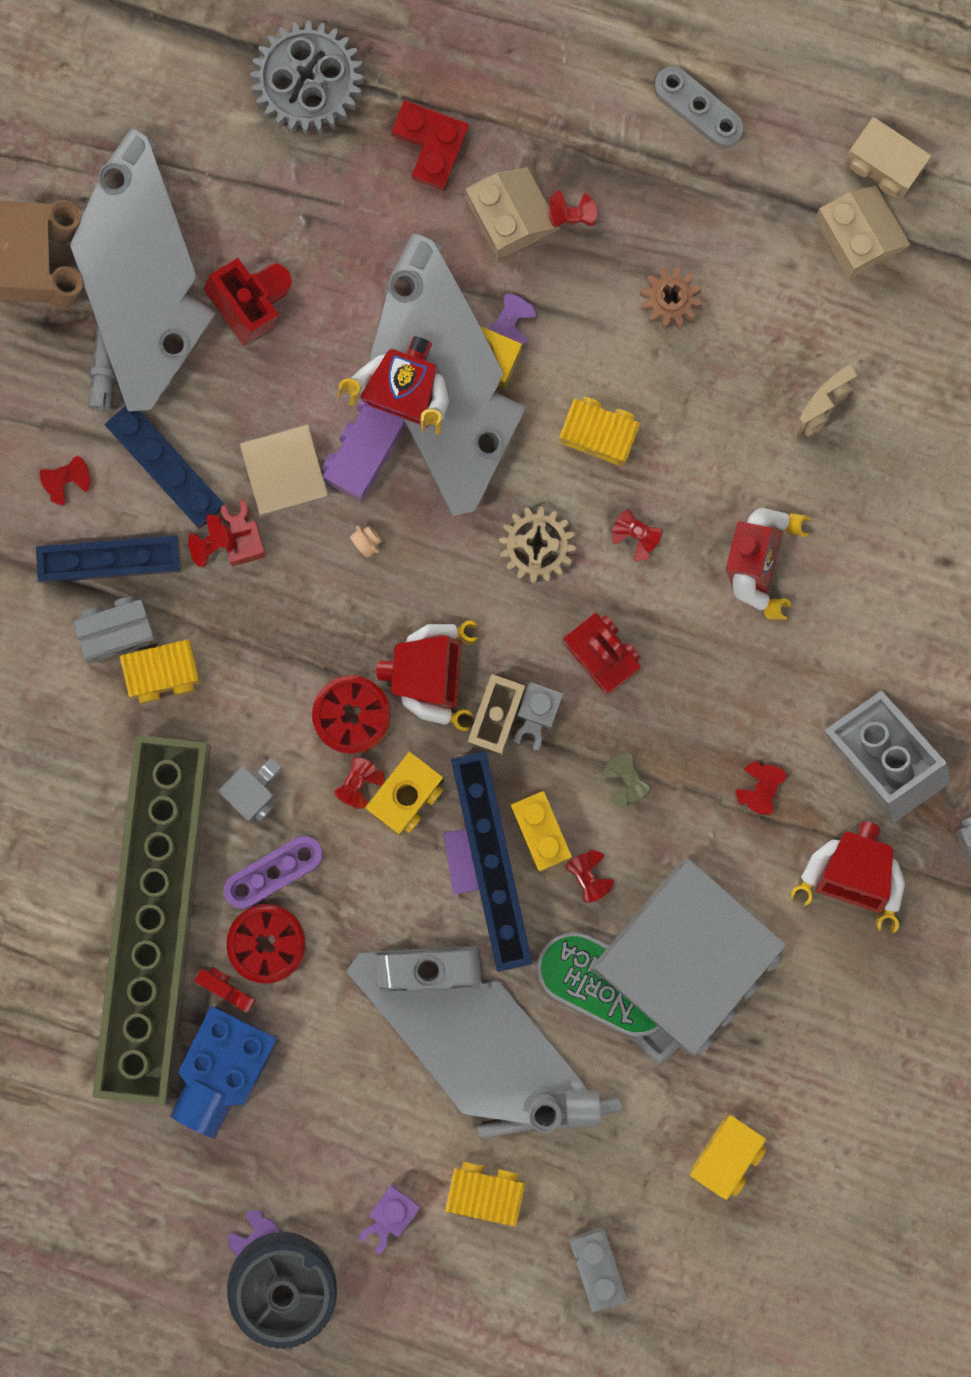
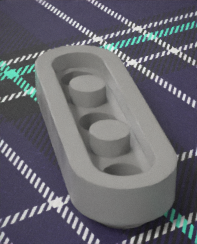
M667 67L658 73L654 86L655 94L667 107L718 148H731L740 141L743 133L742 120L724 103L678 67ZM669 79H675L679 85L676 88H670L666 82ZM701 101L705 104V108L697 110L693 107V103ZM722 123H728L731 125L732 130L730 132H723L719 126Z

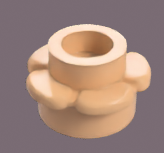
M357 525V531L350 538L358 550L367 558L374 553H380L379 544L382 542V539L370 525L366 528Z

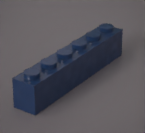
M485 751L453 758L451 763L496 970L501 972L532 965L487 753Z

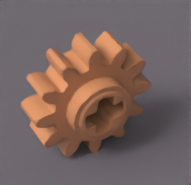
M678 266L675 267L672 275H667L666 269L661 267L659 279L648 275L647 284L651 289L641 288L640 292L641 297L649 299L641 304V311L651 310L649 323H654L659 318L662 320L663 330L668 328L670 321H674L676 328L680 330L683 324V317L693 322L695 313L690 308L699 309L702 305L700 299L693 298L700 293L701 286H690L693 278L692 273L687 274L684 278L679 277L680 268ZM665 293H667L669 296L672 293L676 294L677 304H675L673 301L670 304H667L664 301Z

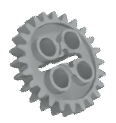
M307 21L305 30H300L297 23L293 22L291 33H287L283 27H280L281 38L277 40L275 37L268 35L270 48L259 46V53L263 59L254 58L252 61L254 67L260 70L250 73L251 80L257 82V84L251 87L253 95H261L256 100L258 107L268 106L264 112L267 119L277 115L276 125L278 128L282 127L287 121L290 133L292 134L297 126H302L306 136L309 133L310 126H315L319 134H322V124L324 123L335 129L334 118L339 117L343 121L347 120L345 108L356 110V103L351 97H362L361 89L356 86L364 84V76L357 73L363 70L362 61H353L358 57L357 49L347 50L350 45L349 38L345 37L338 41L339 33L336 28L329 34H326L325 23H321L317 31L312 29L310 21ZM300 49L308 50L311 53L305 60H297L293 57L294 53ZM325 53V56L322 57L316 64V59L319 56V54ZM329 67H336L340 70V73L334 78H327L322 75L323 71ZM312 72L314 80L306 79L302 85L301 76L307 78ZM281 78H288L292 81V84L286 89L276 88L275 83ZM299 92L298 99L295 103L291 104L289 101ZM310 96H318L322 99L321 103L316 107H308L304 104L305 100Z

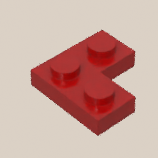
M404 100L391 131L392 136L422 147L411 175L412 180L445 191L467 135L469 124Z

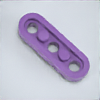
M300 836L243 868L227 879L224 885L226 900L236 908H249L315 870L322 861L323 851L320 844L311 837ZM303 848L311 850L312 856L308 861H301L299 859V851ZM272 866H278L281 871L280 876L274 880L268 877V869ZM241 884L248 885L250 890L249 894L244 898L237 895V887Z

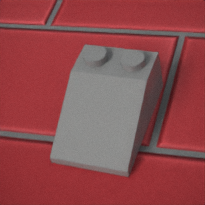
M882 690L824 730L826 736L868 795L892 823H895L951 783L946 761Z

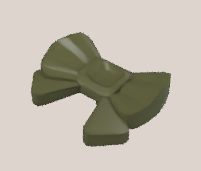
M631 752L614 757L607 763L603 771V777H621L625 784V787L612 799L614 804L623 807L628 806L629 802L643 799L652 790L650 784L641 780L640 774L634 767V754Z

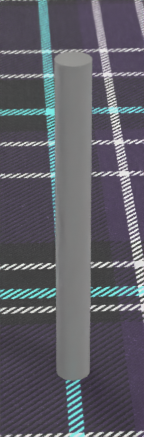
M619 1097L600 1101L601 1116L622 1112ZM555 1110L535 1115L538 1119L546 1121L554 1116ZM505 1120L477 1125L480 1140L534 1129L529 1124Z

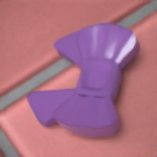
M506 294L503 297L504 309L498 321L490 325L488 329L522 345L526 344L528 338L515 328L514 325L518 318H535L536 312L531 303H527L517 295Z
M248 1211L246 1216L255 1232L247 1239L234 1233L229 1234L230 1249L238 1256L253 1240L266 1234L279 1233L281 1230L272 1220L266 1217L263 1218L262 1211Z

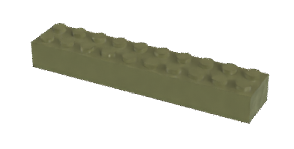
M135 735L93 1098L167 1105L171 1101L211 745L207 742Z

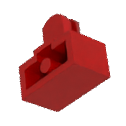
M236 258L210 274L203 290L239 341L245 346L272 329L279 316L272 304L287 295L292 284V278L289 271L278 263L270 264L257 273L254 272L250 275L240 259Z
M595 612L562 639V644L604 695L608 697L640 671L641 666L638 661L642 658L629 642L623 645L619 638L616 637L615 634L619 630L607 615L601 618Z

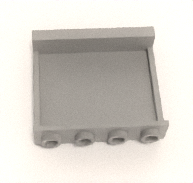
M690 859L680 861L589 970L599 979H605L669 1035L684 1049L682 1051L684 1054L694 1056L697 1052L701 1055L709 1048L714 1041V1037L711 1035L719 1025L724 1027L733 1019L737 1013L734 1007L741 998L748 999L760 985L757 979L765 970L770 972L777 966L783 957L780 952L786 944Z

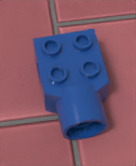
M211 1006L178 1071L186 1084L170 1117L200 1134L215 1139L231 1106L243 1105L248 1102L279 1038L217 1006Z

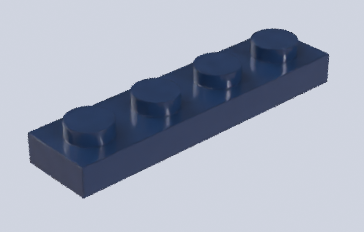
M124 406L104 424L199 530L207 523V515L215 516L221 511V507L225 504L140 411L128 412L127 407Z
M177 535L36 546L39 583L181 572L179 537Z

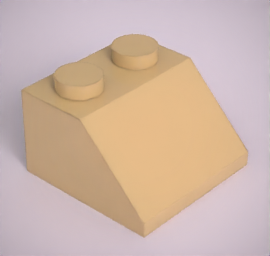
M528 167L495 173L465 189L466 202L497 260L560 230V227H554L549 219L550 208Z
M876 185L849 192L819 208L815 218V222L848 279L861 274L910 247L908 239Z

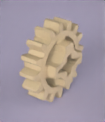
M540 506L537 514L532 515L527 507L525 508L524 518L521 519L516 514L512 515V520L515 524L513 527L504 524L503 531L508 535V538H499V545L507 547V549L500 553V558L510 559L506 566L508 572L515 568L519 570L517 580L521 581L525 575H529L531 584L535 585L537 577L542 576L547 584L550 582L551 573H554L559 578L562 576L561 564L570 567L572 561L566 554L575 553L576 547L567 542L574 539L575 535L574 532L565 533L564 529H566L568 521L565 519L558 523L556 521L557 511L554 510L548 517L544 515V508ZM533 524V529L528 533L516 536L523 527ZM546 525L558 534L560 541L550 537L545 530ZM537 531H540L541 543L547 547H542L540 553H538L537 560H534L533 547L527 544H533ZM514 551L523 553L529 560V566L521 563ZM556 555H559L552 564L541 568V563L549 556L556 557Z

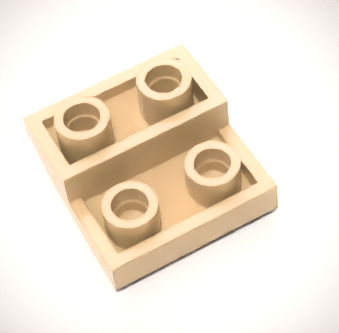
M850 364L826 381L811 398L792 432L795 438L804 433L808 438L826 427L825 423L830 420L828 416L833 407L848 398L847 394L853 390L851 386L857 378V374Z
M308 424L240 443L260 515L328 496Z

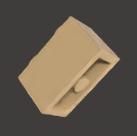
M873 117L849 150L845 161L850 163L849 167L859 176H869L878 182L879 188L892 197L897 195L904 199L928 164L931 155Z
M491 674L468 739V746L502 757L525 691V685Z

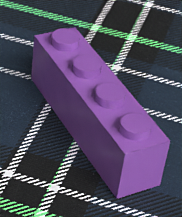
M361 400L357 408L361 412L354 424L349 422L346 425L339 439L343 444L337 454L330 453L322 467V471L325 472L323 478L326 484L362 504L407 425L403 419L366 406Z

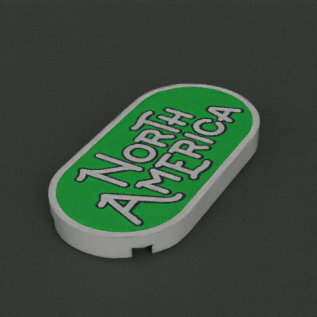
M565 933L552 939L543 948L539 956L537 972L542 987L553 1000L627 1037L640 1038L662 1030L605 979H599L589 970L608 948V945L586 934Z

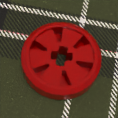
M348 675L330 681L320 690L313 704L312 721L319 738L329 748L339 753L355 755L373 749L383 740L390 726L391 709L386 695L377 684L361 676ZM350 705L353 710L356 707L361 709V712L357 715L360 721L352 725L351 721L345 723L342 720L346 715L344 709Z
M262 904L250 907L237 916L229 928L226 949L232 966L240 975L256 983L271 984L288 978L298 969L306 952V936L301 923L291 912L276 905ZM261 935L266 938L271 935L274 936L276 941L272 945L276 948L272 953L267 950L261 953L257 949V946L260 945L257 940Z

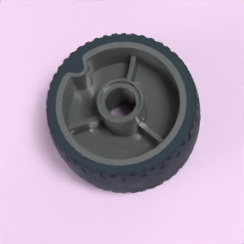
M289 1232L266 1234L249 1243L235 1259L227 1282L228 1305L239 1328L256 1343L270 1348L275 1347V1349L297 1347L312 1340L313 1337L315 1338L329 1322L337 1300L336 1275L327 1255L310 1239ZM281 1285L288 1286L293 1291L291 1296L284 1300L277 1299L272 1294L274 1289Z

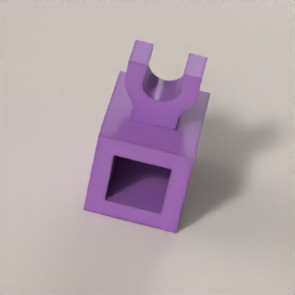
M392 1183L369 1214L376 1221L375 1224L366 1227L358 1239L364 1242L369 1234H378L381 1241L374 1251L381 1254L387 1245L388 1234L391 1232L399 1237L420 1209L421 1204Z

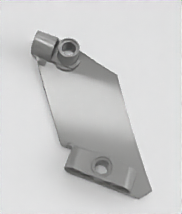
M133 128L129 129L106 165L101 168L98 175V183L70 244L128 412L151 410L217 313L187 293L197 276L153 154L157 144ZM111 172L120 173L125 179L124 184L118 189L108 188L104 183L107 174ZM176 335L182 339L184 347L180 353L169 354L165 351L163 342L168 336Z
M412 233L390 278L386 282L384 288L386 299L370 359L373 360L378 355L386 354L390 348L406 353L413 336L421 337L432 343L426 361L437 365L439 374L445 379L449 397V405L442 420V432L439 435L435 434L436 426L429 425L428 428L425 427L424 432H421L420 425L404 420L422 454L451 515L455 516L476 510L521 419L525 406L495 391L503 372L464 295L440 254L442 246L431 239ZM397 279H403L409 283L411 287L409 296L403 297L396 293L394 283ZM482 434L489 435L494 441V448L491 453H484L479 448L478 441Z
M479 947L360 952L347 969L348 975L406 1042L462 1114L529 1124L537 1131L543 1133L552 1132L558 1128L601 1126L598 1091H590L500 981H481ZM423 961L435 962L439 968L437 974L433 977L421 975L418 967ZM548 1105L555 1110V1114L550 1120L543 1121L536 1117V1110L540 1106Z

